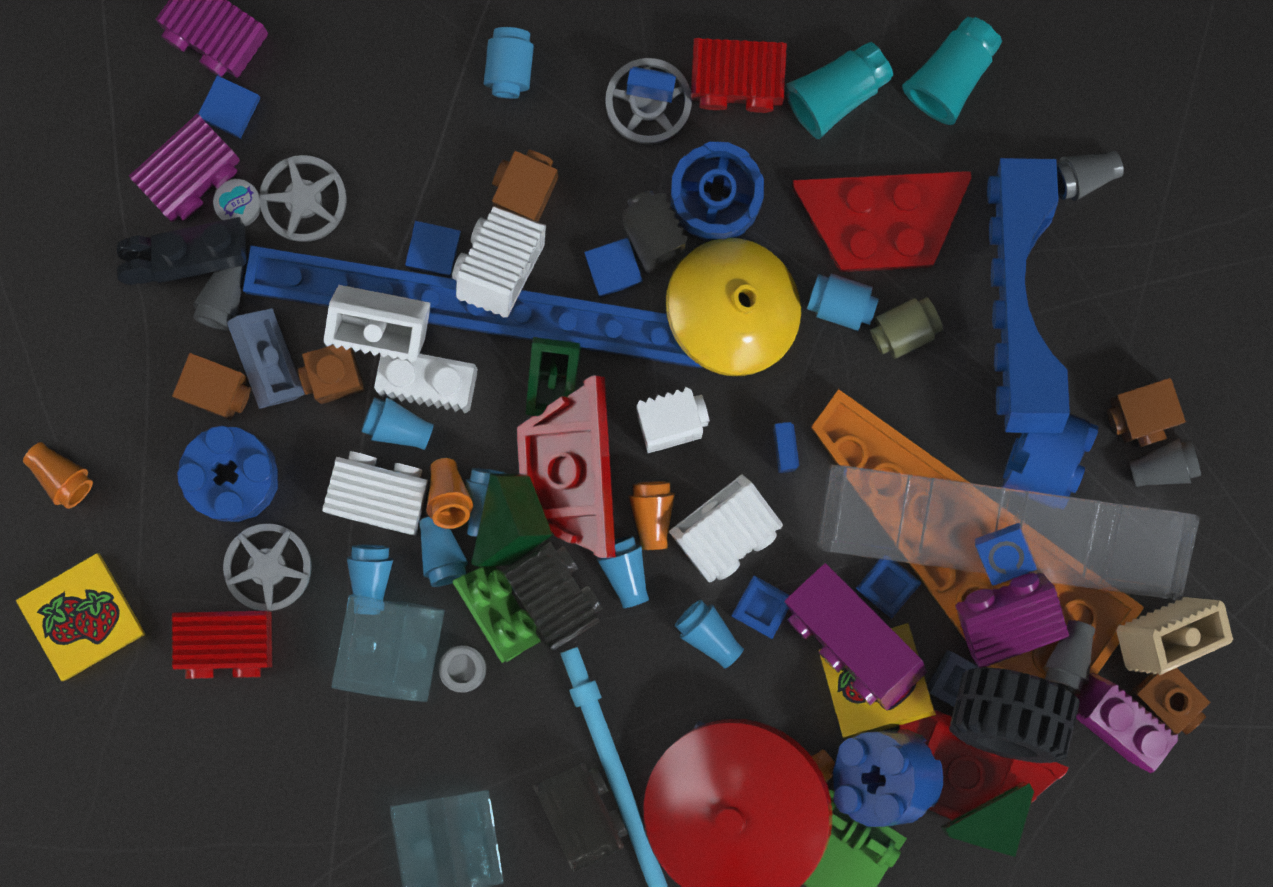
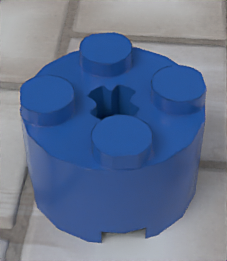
M708 142L699 148L693 149L688 155L679 160L672 176L671 206L676 220L689 234L704 241L737 238L754 224L764 198V178L759 171L758 165L750 158V154L745 149L729 142ZM713 183H719L723 185V193L729 195V197H722L721 201H713L710 194L704 192L705 188L712 190Z
M1070 413L1063 433H1021L1020 438H1016L1003 474L1005 480L1002 488L1050 507L1064 509L1071 492L1076 493L1082 481L1085 467L1079 464L1084 452L1091 450L1098 433V426L1090 423L1089 420Z
M218 426L201 432L187 445L179 461L178 483L184 497L196 511L218 521L239 522L256 517L270 505L278 489V468L273 452L261 439L238 427ZM236 464L238 467L234 472L239 475L237 481L234 484L227 481L221 484V469L224 466L232 467Z
M908 729L864 732L854 738H848L839 747V753L833 769L834 803L841 813L848 814L854 821L867 827H886L915 822L930 807H935L939 801L943 788V768L940 759H934L931 749L924 743L927 741L924 736Z

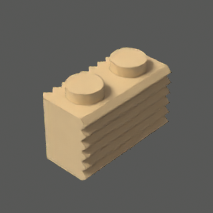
M1183 597L1182 600H1176L1174 604L1169 603L1167 607L1162 606L1160 610L1155 609L1153 613L1148 612L1146 616H1140L1139 619H1133L1132 622H1126L1125 626L1119 625L1117 628L1125 667L1129 671L1134 670L1135 672L1140 671L1147 674L1152 672L1153 675L1156 673L1162 675L1224 647L1233 640L1225 604L1220 600Z

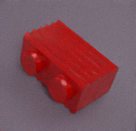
M694 38L691 78L692 101H700L699 107L706 110L727 109V103L746 104L747 111L757 113L772 112L774 105L782 106L784 100L787 43Z
M272 611L172 613V668L185 669V679L214 678V669L232 668V678L261 677V668L272 667Z

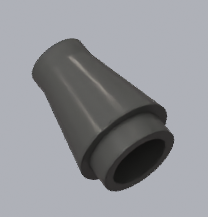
M1110 151L1101 154L1061 157L1059 163H1057L1058 197L1062 200L1070 198L1073 201H1077L1106 183L1122 177L1124 169L1119 154L1116 151Z
M246 267L229 268L215 271L193 303V307L196 309L193 318L197 322L216 330L228 331L227 322L238 316Z
M1176 439L1138 459L1129 461L1136 488L1145 485L1191 483V478L1201 476L1192 440L1180 442V439Z
M1069 620L1067 624L1069 637L1059 640L1043 670L1046 672V680L1064 687L1072 694H1080L1083 685L1089 684L1092 643L1096 629L1087 623Z

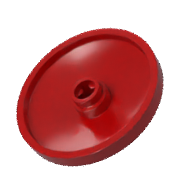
M724 719L706 723L687 732L668 748L658 760L650 775L645 791L644 823L649 843L657 860L667 874L681 887H800L817 868L827 849L832 830V803L827 783L818 765L810 754L792 737L779 729L761 722L746 719Z

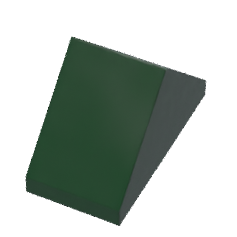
M533 337L525 415L539 416L544 413L547 406L561 396L567 397L576 391L581 357L580 343Z
M490 474L471 563L477 567L512 565L552 536L530 476L526 474Z
M1023 781L940 827L944 834L950 838L1015 857L1034 791L1030 783Z

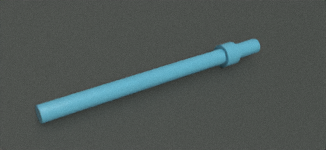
M578 647L562 652L560 654L573 689H570L569 692L575 707H581L648 887H668L659 861L649 843L644 821L599 705L598 699L602 697L595 680L590 681Z

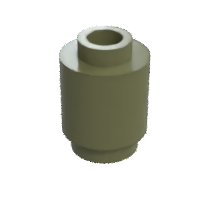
M926 297L920 301L913 298L874 318L876 327L870 330L880 353L883 355L889 352L896 359L935 340V334L943 331V325L932 302Z

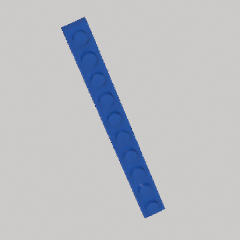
M251 246L243 287L245 294L329 307V303L338 285L429 302L428 324L533 341V337L575 342L580 343L581 349L702 369V366L693 361L679 346L672 334L667 314L521 290L509 316L503 318L500 314H494L491 310L486 311L483 307L477 308L474 304H468L465 300L460 301L456 297L457 280L256 246Z

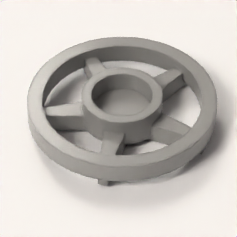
M642 58L627 63L614 74L607 87L605 103L606 112L611 124L623 137L635 143L650 145L665 142L682 130L690 115L692 99L689 84L676 67L660 59ZM644 67V69L650 70V67H655L676 76V80L681 87L674 88L672 99L684 94L685 104L682 116L673 127L664 114L667 102L626 95V91L615 89L618 82L629 73L630 68ZM613 96L630 103L634 115L627 128L621 124L614 112ZM642 120H656L666 130L662 134L653 136L639 135L633 131Z
M307 155L289 157L277 163L265 176L259 194L261 212L268 225L280 236L296 242H311L327 236L342 220L347 204L346 189L337 171L324 160ZM312 164L324 169L329 175L313 183L301 178L296 165ZM289 167L292 183L286 188L285 192L268 194L275 177ZM333 181H335L339 193V203L334 216L321 206V191ZM267 201L285 203L287 209L291 212L288 231L281 228L273 220ZM317 214L329 221L326 226L318 231L308 234L295 233L301 218H308Z
M259 524L242 531L230 543L223 563L225 582L232 595L245 606L260 611H275L294 603L307 588L312 569L310 554L302 539L288 528L276 524ZM263 531H274L283 534L272 549L259 550L247 539L249 536ZM289 538L297 545L301 552L304 565L303 573L288 568L286 560L282 555ZM242 543L251 556L248 570L233 577L231 570L232 559L238 546ZM284 577L301 579L297 589L289 597L280 602L273 603V585L281 582ZM252 579L257 584L263 585L266 604L257 603L245 597L237 588L236 583Z

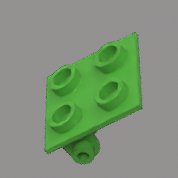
M483 566L452 581L502 663L510 661L523 651L541 642L536 634L534 620L525 610L520 608L511 593L510 581L495 566Z
M828 788L832 803L831 836L823 858L803 884L807 887H877L889 867L892 868L901 854L899 850L907 838L888 826L867 827L854 821L848 814L841 813L833 800L835 792Z

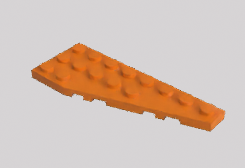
M839 389L810 428L964 639L965 636L955 605L958 602H964L966 597L974 591L1000 589L1002 586H1009L1012 581L1010 579L992 586L975 546L974 539L1016 523L1020 524L1036 562L1037 570L1029 573H1044L1055 587L1066 625L1069 620H1076L1087 623L1096 629L1092 643L1090 673L1098 674L1118 646V626H1125L1126 622H1132L1133 619H1137L1144 609V606ZM1059 640L987 667L1018 671L1045 679L1046 672L1043 668Z

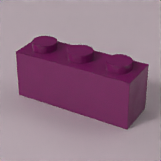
M826 563L784 601L792 614L787 619L790 625L805 640L813 635L824 646L819 651V654L837 673L845 668L856 679L851 686L868 705L871 706L877 701L887 711L928 673L922 659Z

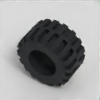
M1000 668L969 669L962 673L949 730L964 743L995 755L1035 763L1063 761L1068 755L1080 702L1074 694L1064 687L1037 676Z

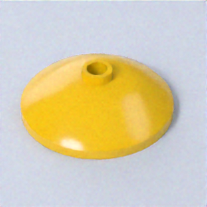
M727 238L706 242L682 259L669 281L666 295V312L672 334L682 350L693 361L718 374L746 376L772 366L790 349L800 325L801 303L798 289L791 273L776 255L752 241L740 238ZM739 293H744L749 297V307L741 305L738 299Z

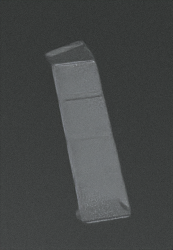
M830 465L826 470L816 546L820 547V552H833L987 574L974 539L1019 523L1037 566V570L1029 573H1044L1051 583L1157 597L1165 600H1178V596H1183L1199 524V516L1189 513L887 471Z

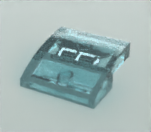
M355 594L349 595L331 688L379 697L427 702L445 610L403 601L395 603Z
M489 790L390 806L403 887H487L504 883Z

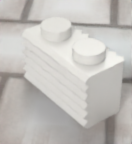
M493 206L487 219L482 217L478 219L472 232L471 243L473 247L470 249L469 254L461 253L456 260L452 272V279L457 280L456 297L460 301L465 300L468 304H474L477 308L483 307L486 311L491 310L494 314H500L503 318L508 317L544 248L546 225Z
M338 285L329 303L324 343L327 347L331 344H334L336 348L343 346L345 350L352 347L355 352L361 349L364 354L371 351L374 356L380 353L383 358L387 355H390L392 359L399 357L401 361L408 358L413 363L417 360L425 341L430 303Z
M419 354L417 360L413 363L408 358L401 361L399 357L392 359L390 355L384 358L381 355L374 388L382 398L388 395L391 400L397 397L401 402L405 399L409 403L416 401L419 405L425 402L428 407L434 404L437 409L443 405L446 410L451 407L455 412L462 409L465 414L471 408L478 369L472 363Z
M685 387L683 393L679 390H676L674 395L667 392L665 397L658 395L656 400L649 397L646 403L640 400L637 404V418L648 453L701 439L703 434L702 427L708 426L709 416L702 394L693 396L692 390Z
M350 451L348 459L336 457L323 505V512L413 536L417 535L418 523L421 520L430 485L428 480L420 478L422 469L400 463H395L393 471L375 467L377 458Z
M741 474L673 527L669 533L700 574L708 582H712L715 578L722 580L733 574L740 566L738 560L744 558L746 553L752 550L760 551L770 545L777 536L775 531L781 529L783 524L753 483Z

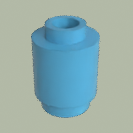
M513 27L494 29L493 38L488 40L484 85L492 89V95L513 99L518 98L520 92L529 90L534 45L530 42V33L528 31Z
M832 273L830 277L818 274L807 309L817 312V318L858 331L861 322L868 325L871 324L879 298L870 296L873 289L872 286Z

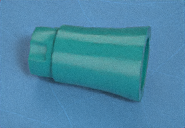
M966 17L957 30L952 31L939 49L922 68L903 84L902 88L905 95L917 108L931 118L947 125L955 124L970 93L992 63V56L997 52L1002 43L1001 36L985 21L977 17Z
M869 42L855 51L850 50L822 68L785 84L784 92L791 109L803 127L813 137L821 139L838 121L857 106L877 94L878 88L889 82L894 74L889 61L885 58L880 48L874 43Z

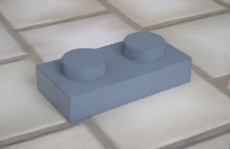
M273 308L239 315L227 322L259 409L293 401L305 394Z

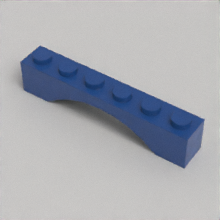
M1000 158L996 176H989L987 188L988 204H996V217L990 218L989 242L990 245H997L998 258H993L991 262L992 287H999L1000 300H994L992 313L993 328L1001 329V343L995 344L994 367L996 372H1003V386H998L996 391L997 415H1005V432L1063 433L1070 414L1068 372L1065 366L1052 354L1039 334L1028 307L1025 287L1026 259L1037 239L1052 223L1057 207L1056 159Z

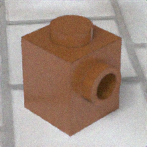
M528 150L526 155L514 151L510 162L503 159L492 182V185L498 187L492 199L493 206L539 222L559 178L558 170L551 167L553 160L533 150Z
M334 345L302 354L305 366L298 368V373L303 390L306 395L313 393L315 400L320 404L365 392L352 347L345 350L343 346L336 348Z
M189 353L172 397L225 419L232 420L235 412L241 414L250 396L251 387L246 386L248 378L243 373Z
M1171 378L1116 395L1110 399L1112 408L1107 409L1108 419L1114 434H1121L1124 443L1137 439L1140 447L1167 439L1164 430L1186 422Z
M1178 668L1162 675L1158 673L1153 675L1150 672L1129 693L1134 700L1138 701V704L1144 706L1145 710L1151 712V715L1157 717L1159 721L1163 722L1166 727L1176 734L1182 731L1187 735L1197 728L1206 718L1202 710L1211 703Z

